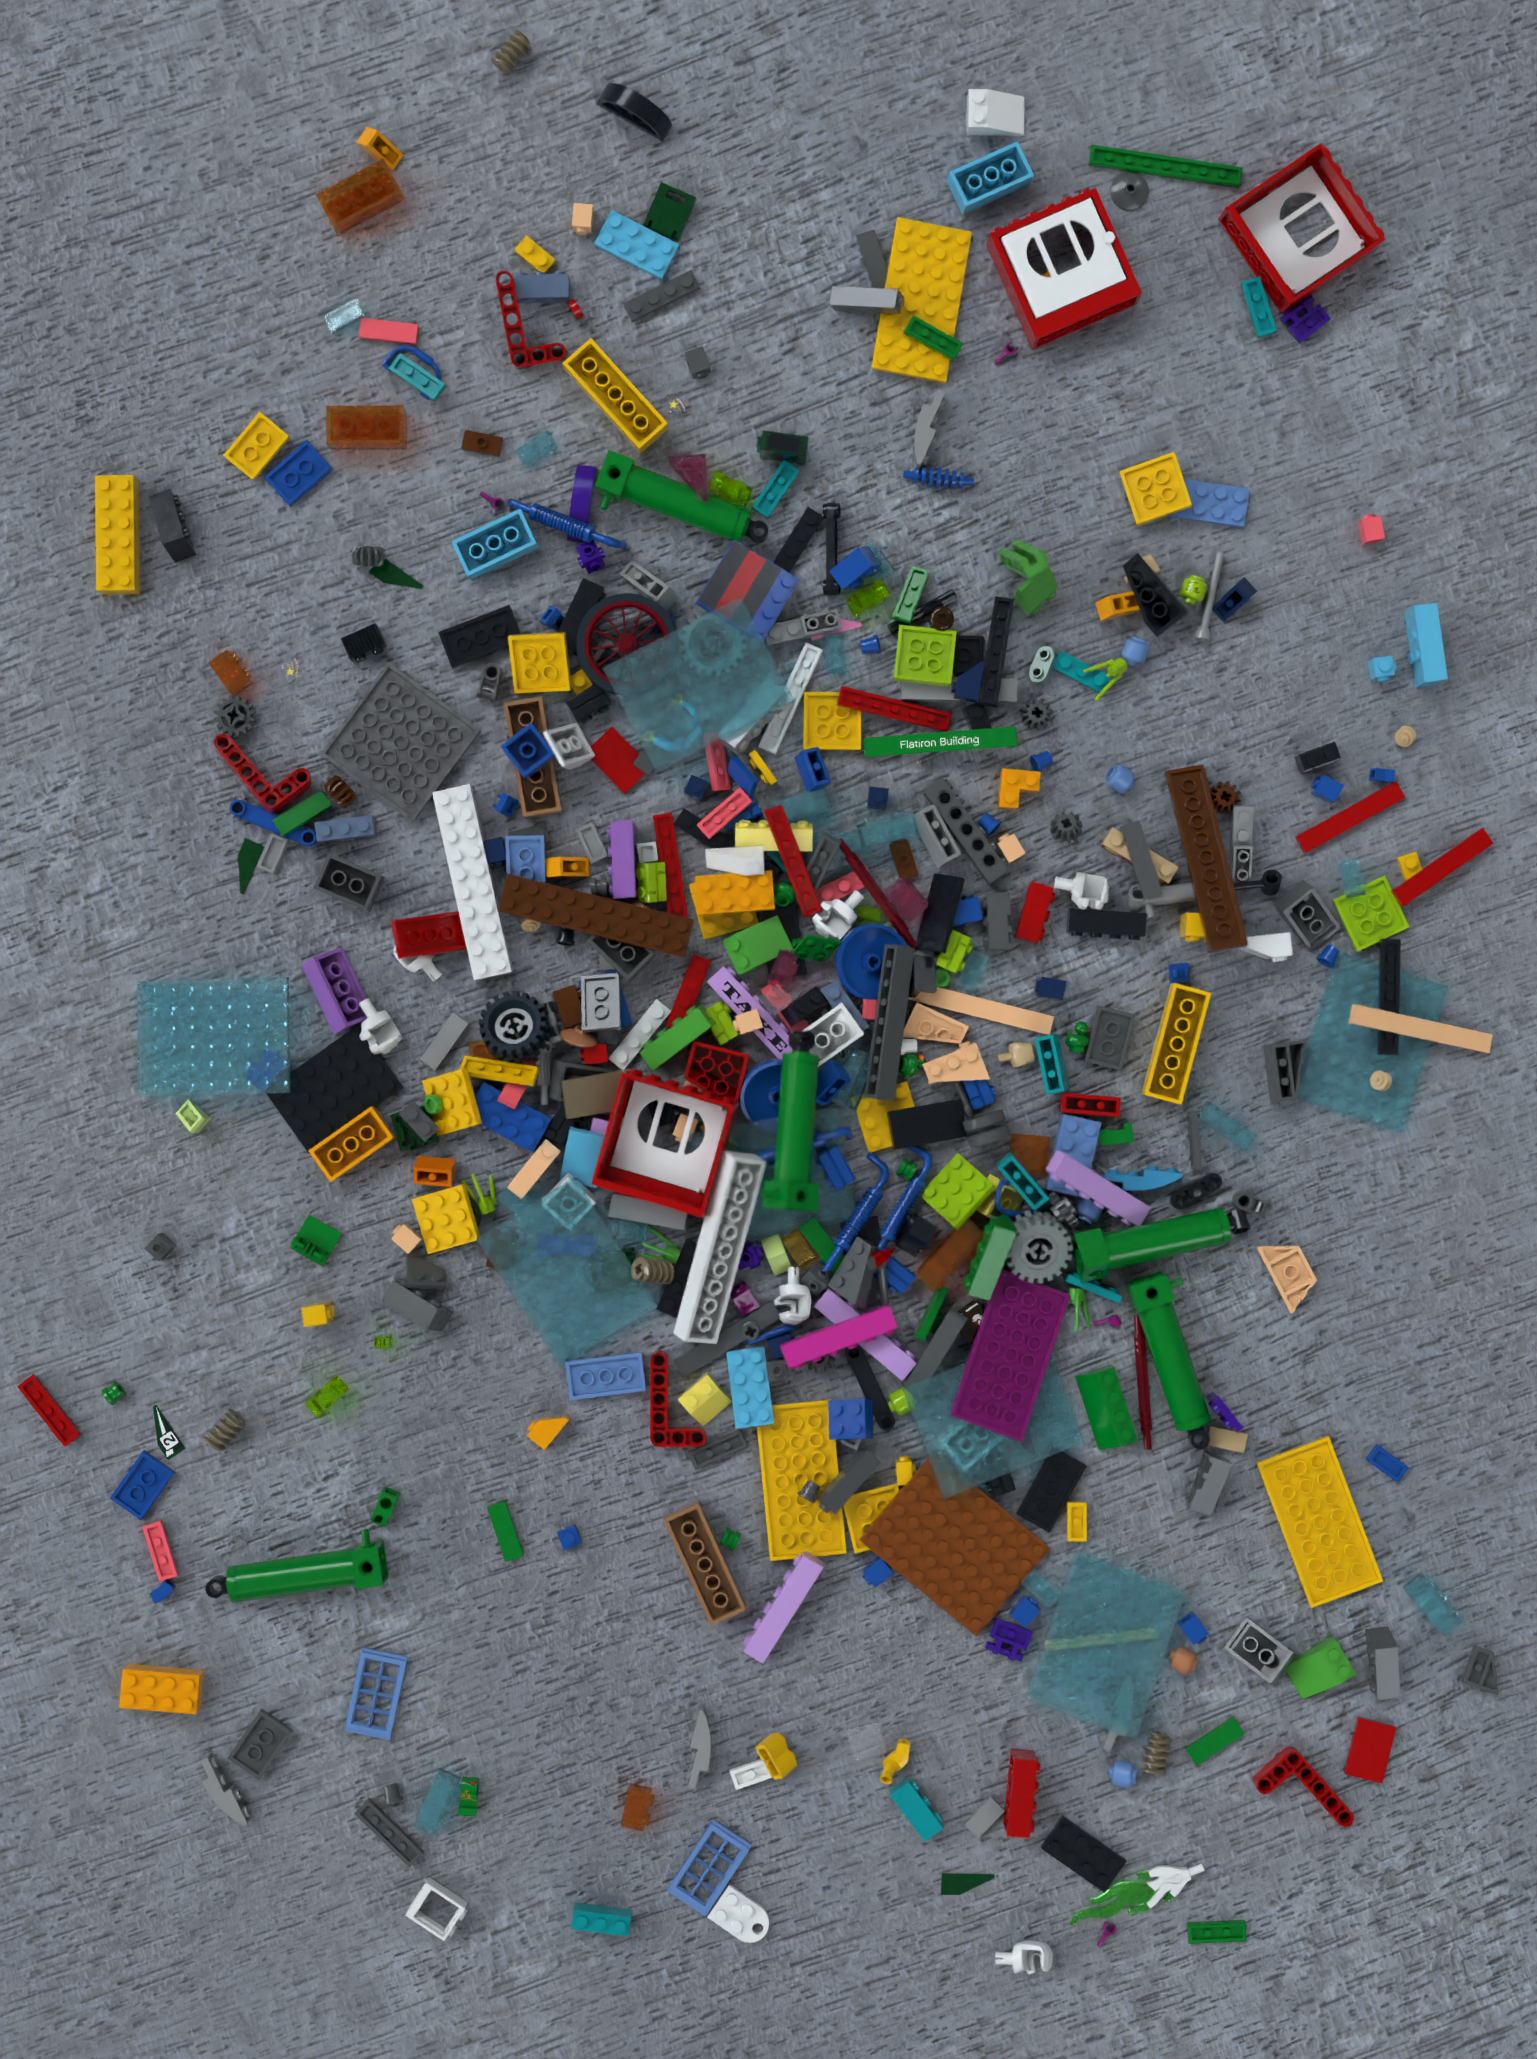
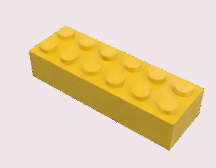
M592 338L586 341L562 363L564 370L640 454L669 429L666 420Z
M95 475L96 591L102 595L140 594L139 480L134 475Z
M1177 983L1170 984L1141 1095L1182 1105L1211 996L1210 992Z

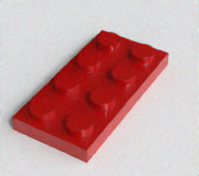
M459 911L390 921L398 959L467 949Z

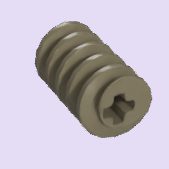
M516 29L515 34L510 36V40L505 41L506 46L502 45L500 47L501 52L497 51L495 57L491 58L492 63L500 71H506L511 74L512 71L509 67H517L514 61L522 62L519 55L521 54L526 57L525 49L532 50L529 45L530 42L522 32Z
M639 1257L632 1263L631 1275L635 1281L670 1284L674 1278V1267L669 1260Z
M230 1408L231 1415L224 1413L223 1415L226 1420H218L221 1426L219 1427L214 1424L215 1432L208 1431L210 1438L202 1437L210 1447L218 1451H223L225 1449L224 1445H229L230 1440L235 1438V1434L240 1433V1428L246 1426L243 1418Z
M1149 1730L1148 1732L1153 1737H1148L1147 1740L1152 1744L1145 1745V1748L1150 1750V1752L1144 1753L1148 1760H1142V1763L1147 1765V1768L1141 1769L1151 1774H1164L1166 1771L1164 1766L1167 1765L1165 1759L1169 1757L1166 1751L1170 1750L1168 1744L1172 1742V1739L1166 1733Z

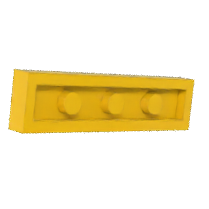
M464 1056L460 1069L467 1068L469 1077L534 1086L539 1073L537 1066Z

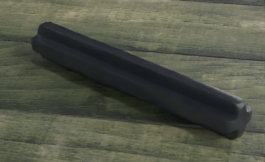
M951 589L918 607L911 624L931 614L936 607H944L956 600L957 595L954 590ZM895 620L887 626L890 633L895 634L899 631V625L909 626L911 624Z

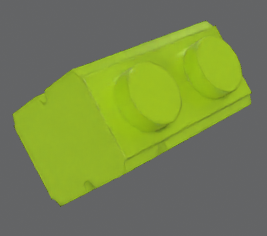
M665 862L637 863L635 874L638 879L636 893L639 902L667 901Z
M952 930L946 953L939 954L935 963L936 966L954 974H957L958 971L962 972L966 963L963 960L966 953L970 954L974 945L971 943L972 938Z
M719 1001L706 1009V1015L709 1018L712 1017L716 1022L710 1029L720 1046L740 1035L739 1031L736 1032L733 1021L729 1016L731 1010L727 1003L722 1004Z

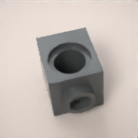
M703 346L685 352V358L693 379H703L711 373Z
M160 1233L144 1249L157 1261H161L177 1245L164 1233Z
M784 1357L775 1360L766 1359L769 1381L788 1379Z

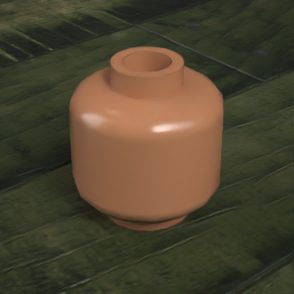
M1179 1646L1177 1650L1172 1649L1168 1658L1171 1661V1668L1184 1675H1188L1189 1672L1193 1673L1199 1660L1196 1658L1194 1651L1183 1646Z

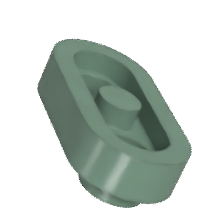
M1043 646L1036 652L1029 670V678L1035 684L1045 683L1050 676L1056 660V653L1051 647ZM1047 653V656L1042 658L1043 654ZM1040 670V674L1036 676L1035 673Z

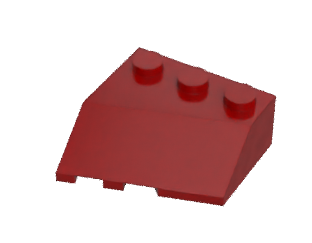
M693 1041L684 1079L703 1091L709 1090L717 1093V1097L721 1098L724 1095L735 1098L734 1102L738 1103L750 1054Z

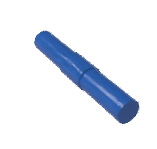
M789 1324L759 1334L755 1340L747 1339L750 1346L797 1329L795 1325Z

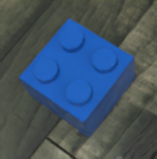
M869 546L855 549L829 572L842 590H852L863 585V580L868 576H874L879 571L878 567L882 564Z
M532 723L528 724L500 746L525 779H528L556 757L553 750Z
M828 1400L829 1440L873 1439L872 1400Z

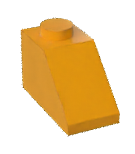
M366 127L356 142L370 156L390 170H394L404 156L384 135L370 127Z
M545 858L546 878L590 877L589 858Z
M565 1415L540 1418L537 1422L533 1420L527 1428L529 1432L526 1436L545 1450L569 1421L570 1417Z

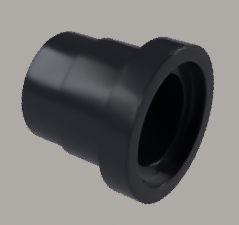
M560 927L556 943L564 946H574V931Z

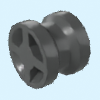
M606 877L601 880L591 878L592 895L608 896Z

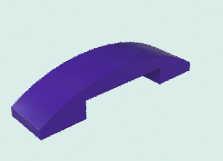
M577 464L569 516L588 524L596 467ZM567 534L568 541L585 543V541Z

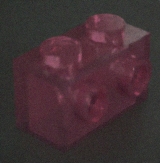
M904 874L886 888L885 896L887 901L892 905L894 904L898 908L899 915L903 919L906 918L909 922L924 911L929 904Z
M780 949L767 983L784 990L788 980L792 982L799 964L796 963L798 956L789 950L783 951Z

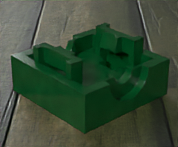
M421 1106L420 1108H421V1109L430 1117V1119L433 1121L431 1114H429V1113L426 1111V1109H425L424 1106ZM398 1113L391 1115L400 1152L439 1142L436 1133L424 1142ZM406 1126H407V1130H408L409 1134H407L406 1131H405V1127H406Z

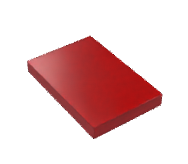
M612 726L591 746L595 757L591 760L624 794L645 775V773L633 765L640 754Z
M1357 1716L1344 1774L1383 1783L1396 1727Z

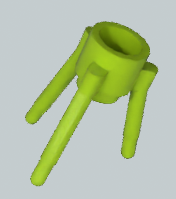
M1118 658L1115 661L1110 659L1107 662L1083 670L1086 673L1108 666L1106 677H1114L1095 697V701H1098L1122 677V673L1127 671L1128 666L1124 659Z
M474 1173L471 1174L480 1199H476L465 1180L461 1181L462 1184L465 1183L469 1196L478 1204L481 1215L496 1210L495 1204H497L492 1175H489L491 1199L489 1196L484 1197Z

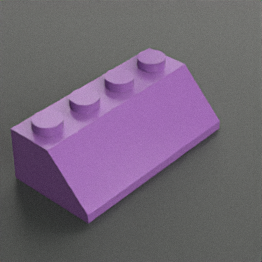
M630 819L610 822L611 827H607L608 839L611 838V846H608V858H612V865H609V877L613 878V884H609L610 896H613L614 900L637 899L634 821Z
M343 947L315 956L302 964L303 970L334 1034L347 1030L367 1019L362 1008L359 1006V1003L367 998Z

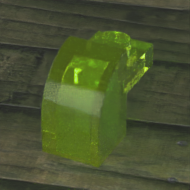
M715 470L708 487L713 491V495L745 507L753 490L743 481L731 479L723 472Z
M881 578L866 589L854 593L846 600V603L853 616L857 617L883 604L886 601L885 599L891 596Z
M336 1375L318 1390L305 1405L318 1418L343 1396L349 1388Z

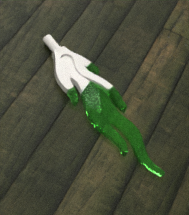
M1201 1863L1189 1869L1187 1867L1160 1865L1145 1872L1137 1873L1136 1875L1139 1879L1158 1878L1150 1881H1124L1114 1885L1099 1897L1090 1898L1089 1900L1091 1904H1100L1114 1896H1118L1116 1900L1102 1907L1083 1909L1071 1919L1070 1925L1085 1917H1111L1122 1908L1134 1903L1143 1904L1129 1908V1914L1146 1911L1156 1905L1166 1892L1168 1893L1164 1897V1901L1168 1902L1180 1893L1185 1884L1191 1880V1876L1205 1871Z

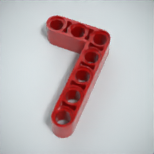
M500 271L496 276V285L510 357L514 366L525 367L563 359L566 355V348L561 343L527 348L513 275L508 271ZM502 274H507L510 277V282L506 286L502 285L499 281ZM506 294H511L514 297V302L511 305H506L503 301V297ZM511 313H514L518 318L515 325H511L507 321V317ZM513 333L520 334L521 342L519 344L512 343L511 336ZM554 346H560L563 349L561 357L553 355L552 349ZM536 349L544 352V358L540 361L536 360L533 356ZM517 353L524 354V363L518 364L515 361Z
M219 734L214 739L217 753L269 813H276L309 789L312 784L309 771L305 768H298L274 787H271L228 735ZM223 742L228 743V746L225 748L219 747ZM233 757H240L238 762L231 761ZM245 771H252L250 776H243ZM301 776L307 777V780L304 782H299L298 778ZM258 785L265 786L261 791L255 790V787ZM285 788L292 789L288 794L282 792ZM270 799L276 800L274 805L267 804Z
M657 1350L652 1354L650 1360L651 1443L657 1447H700L706 1441V1432L703 1428L668 1427V1355L663 1350ZM662 1355L665 1362L659 1365L655 1363L654 1357ZM661 1374L664 1376L665 1381L658 1384L655 1382L654 1376ZM662 1394L665 1400L662 1403H657L654 1400V1396ZM662 1413L665 1419L662 1422H657L654 1419V1415ZM661 1432L665 1438L662 1441H657L654 1438V1434ZM699 1432L703 1435V1439L695 1441L692 1435ZM674 1433H682L684 1439L682 1441L674 1440Z
M1294 1747L1284 1748L1253 1777V1784L1261 1794L1265 1795L1271 1793L1294 1773L1339 1825L1349 1827L1354 1821V1815ZM1291 1754H1296L1295 1760L1288 1761V1757ZM1276 1767H1282L1280 1773H1273ZM1303 1769H1309L1307 1775H1301ZM1267 1780L1265 1786H1259L1260 1781ZM1322 1783L1320 1789L1314 1790L1315 1784ZM1329 1798H1334L1332 1804H1326ZM1347 1812V1816L1344 1819H1339L1341 1813Z

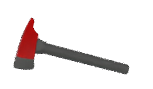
M884 1249L867 1258L869 1271L876 1268L878 1270L882 1306L889 1304L885 1269L886 1262L894 1249Z

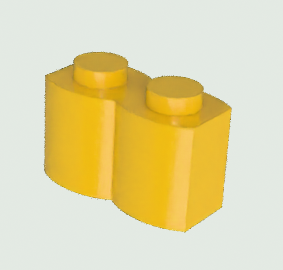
M779 1732L771 1733L756 1746L758 1755L765 1763L769 1774L774 1780L783 1779L798 1765L794 1753L788 1749L785 1737Z

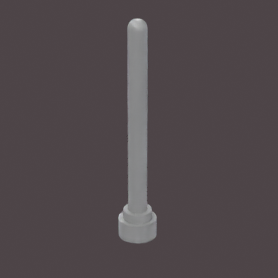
M1222 551L1216 554L1201 627L1195 632L1194 639L1197 641L1209 642L1211 633L1208 627L1224 557Z

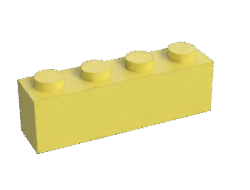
M749 820L735 822V847L763 846L764 851H779L767 820H761L759 823H751ZM808 821L790 823L799 850L812 851V823Z

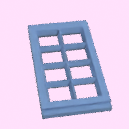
M366 1647L362 1648L345 1731L385 1740L391 1739L408 1656ZM367 1660L381 1662L379 1675L364 1672ZM385 1663L399 1666L397 1678L382 1675ZM363 1676L377 1679L375 1691L361 1688ZM381 1680L395 1683L393 1695L379 1692ZM360 1693L374 1695L372 1707L357 1705ZM378 1696L392 1699L389 1711L375 1708ZM356 1709L370 1712L368 1724L354 1721ZM374 1713L388 1716L386 1728L372 1725Z
M713 1819L669 1885L667 1892L706 1916L750 1850L752 1844ZM712 1833L725 1840L719 1850L706 1843ZM728 1843L740 1850L734 1861L722 1853ZM703 1847L716 1854L710 1864L697 1857ZM718 1857L731 1864L725 1874L712 1867ZM694 1861L707 1868L700 1879L688 1871ZM709 1871L722 1878L715 1889L703 1881ZM685 1875L697 1882L691 1893L679 1886ZM700 1885L712 1892L706 1903L694 1896Z

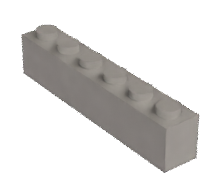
M952 674L951 687L901 682V701L974 703L954 699V693H951L953 681L957 682L958 677H955V674ZM1002 675L998 704H1015L1017 702V679H1013L1011 675Z

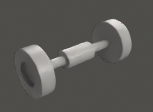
M554 995L537 1000L541 1005L546 1004L549 1013L547 1016L556 1034L555 1037L549 1039L551 1044L563 1041L557 1028L558 1022L555 1013L552 1012L549 1004L555 1001Z

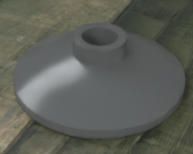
M1125 172L1118 175L1110 189L1111 198L1115 205L1128 211L1140 208L1147 200L1149 193L1146 180L1134 172ZM1132 186L1134 190L1128 191L1127 187Z

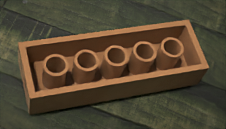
M542 696L504 703L509 738H512L528 724L532 723L549 745L543 734L549 729ZM554 759L528 779H525L514 765L522 813L525 819L563 813Z
M697 1500L664 1515V1523L710 1625L712 1626L745 1611L746 1603L700 1501Z

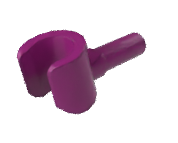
M1014 341L1006 344L1003 353L994 360L996 365L1007 355L1013 354L1018 350V347L1014 351L1009 349V345Z
M482 491L479 494L492 503L493 508L497 511L500 508L495 506V502L500 501L504 504L501 498L494 499Z
M1114 1314L1108 1318L1093 1321V1325L1096 1326L1110 1322L1112 1328L1121 1324V1320L1118 1315Z
M1108 1921L1104 1922V1932L1097 1943V1946L1100 1948L1106 1937L1116 1932L1115 1925L1112 1926L1110 1931H1107Z

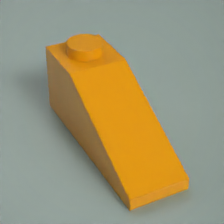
M1133 591L1107 596L1095 603L1100 621L1140 611Z

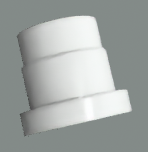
M902 1039L900 1056L917 1053L916 1039Z

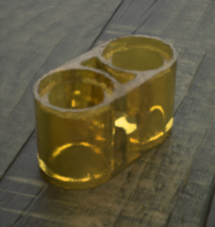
M795 1229L781 1239L800 1269L817 1259L798 1229Z

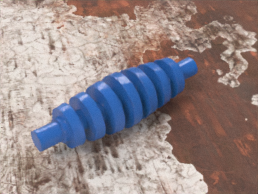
M919 467L912 471L904 470L903 478L911 479L915 484H917V480H921L920 485L924 486L925 481H928V487L932 488L934 481L936 482L935 489L940 488V482H943V489H947L948 483H951V489H955V484H959L958 489H962L965 485H974V478L966 477L962 472H960V476H957V471L953 470L951 476L949 475V469L945 468V474L942 475L941 467H938L937 474H934V467H930L929 473H926V467H922V472H918Z

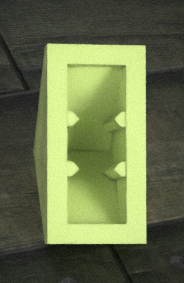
M189 1099L176 1112V1115L192 1134L199 1133L211 1119Z
M777 1233L761 1240L774 1275L776 1276L788 1271L787 1268L792 1266L779 1234Z

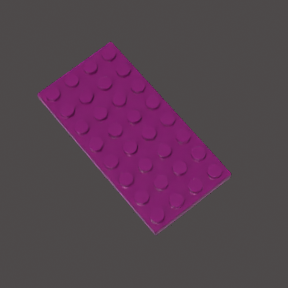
M1001 1270L990 1300L987 1301L949 1416L1019 1442L1023 1441L1070 1298L1069 1294L1035 1281L1029 1283L1026 1278L1021 1280L1014 1273Z

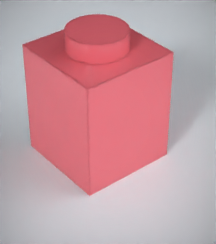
M1374 514L1365 515L1358 522L1362 545L1378 543L1385 539L1381 516L1375 517Z

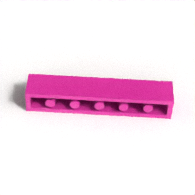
M887 1304L782 1343L780 1347L788 1368L792 1367L794 1370L803 1367L804 1362L810 1360L811 1363L817 1362L822 1359L821 1356L828 1353L829 1356L840 1353L842 1348L852 1349L857 1347L858 1342L863 1340L866 1343L877 1339V1335L882 1333L884 1336L895 1332L894 1329L898 1327L891 1308Z

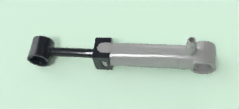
M1270 869L1264 872L1260 880L1233 883L1235 891L1260 888L1264 894L1272 896L1279 892L1282 876L1278 871ZM1192 882L1161 886L1163 894L1146 900L1143 899L1139 885H1135L1129 890L1128 906L1134 911H1141L1146 907L1148 918L1154 919L1153 906L1196 901Z

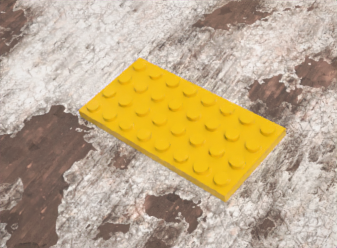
M897 217L885 288L898 289L904 296L905 302L900 314H880L871 369L946 383L950 360L903 333L914 315L954 338L972 232Z
M831 1399L772 1405L774 1424L757 1426L770 1561L795 1559L798 1554L802 1555L804 1550L815 1557L847 1554L842 1507L836 1514L830 1512L826 1514L819 1507L820 1503L816 1500L839 1474L836 1440H829L828 1400ZM807 1480L820 1486L815 1497V1503L797 1494L798 1491L802 1490Z
M1329 1436L1256 1462L1311 1608L1383 1582Z

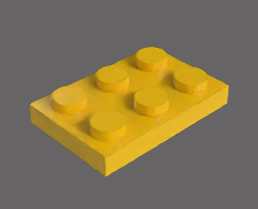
M259 411L223 456L251 480L255 481L290 439V436Z

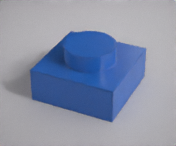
M576 1524L557 1531L563 1550L582 1544Z

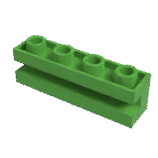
M1018 539L1011 542L1014 552L1005 547L998 550L1006 568L1028 579L1049 567L1046 562L1048 558L1043 550Z
M694 1005L686 1011L687 1016L685 1018H677L671 1023L673 1027L669 1030L664 1028L656 1034L658 1036L656 1040L652 1041L650 1039L642 1045L644 1049L639 1053L652 1071L716 1024L712 1017L709 1018L705 1012L707 1010L703 1005L698 1008Z

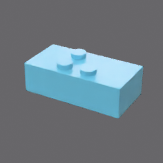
M1017 141L950 171L946 182L962 215L1030 185L1034 174Z
M521 508L451 541L467 577L471 580L540 548L527 517Z
M1437 603L1413 606L1405 612V620L1410 649L1408 661L1410 665L1412 664L1415 688L1439 685L1446 681L1448 676Z

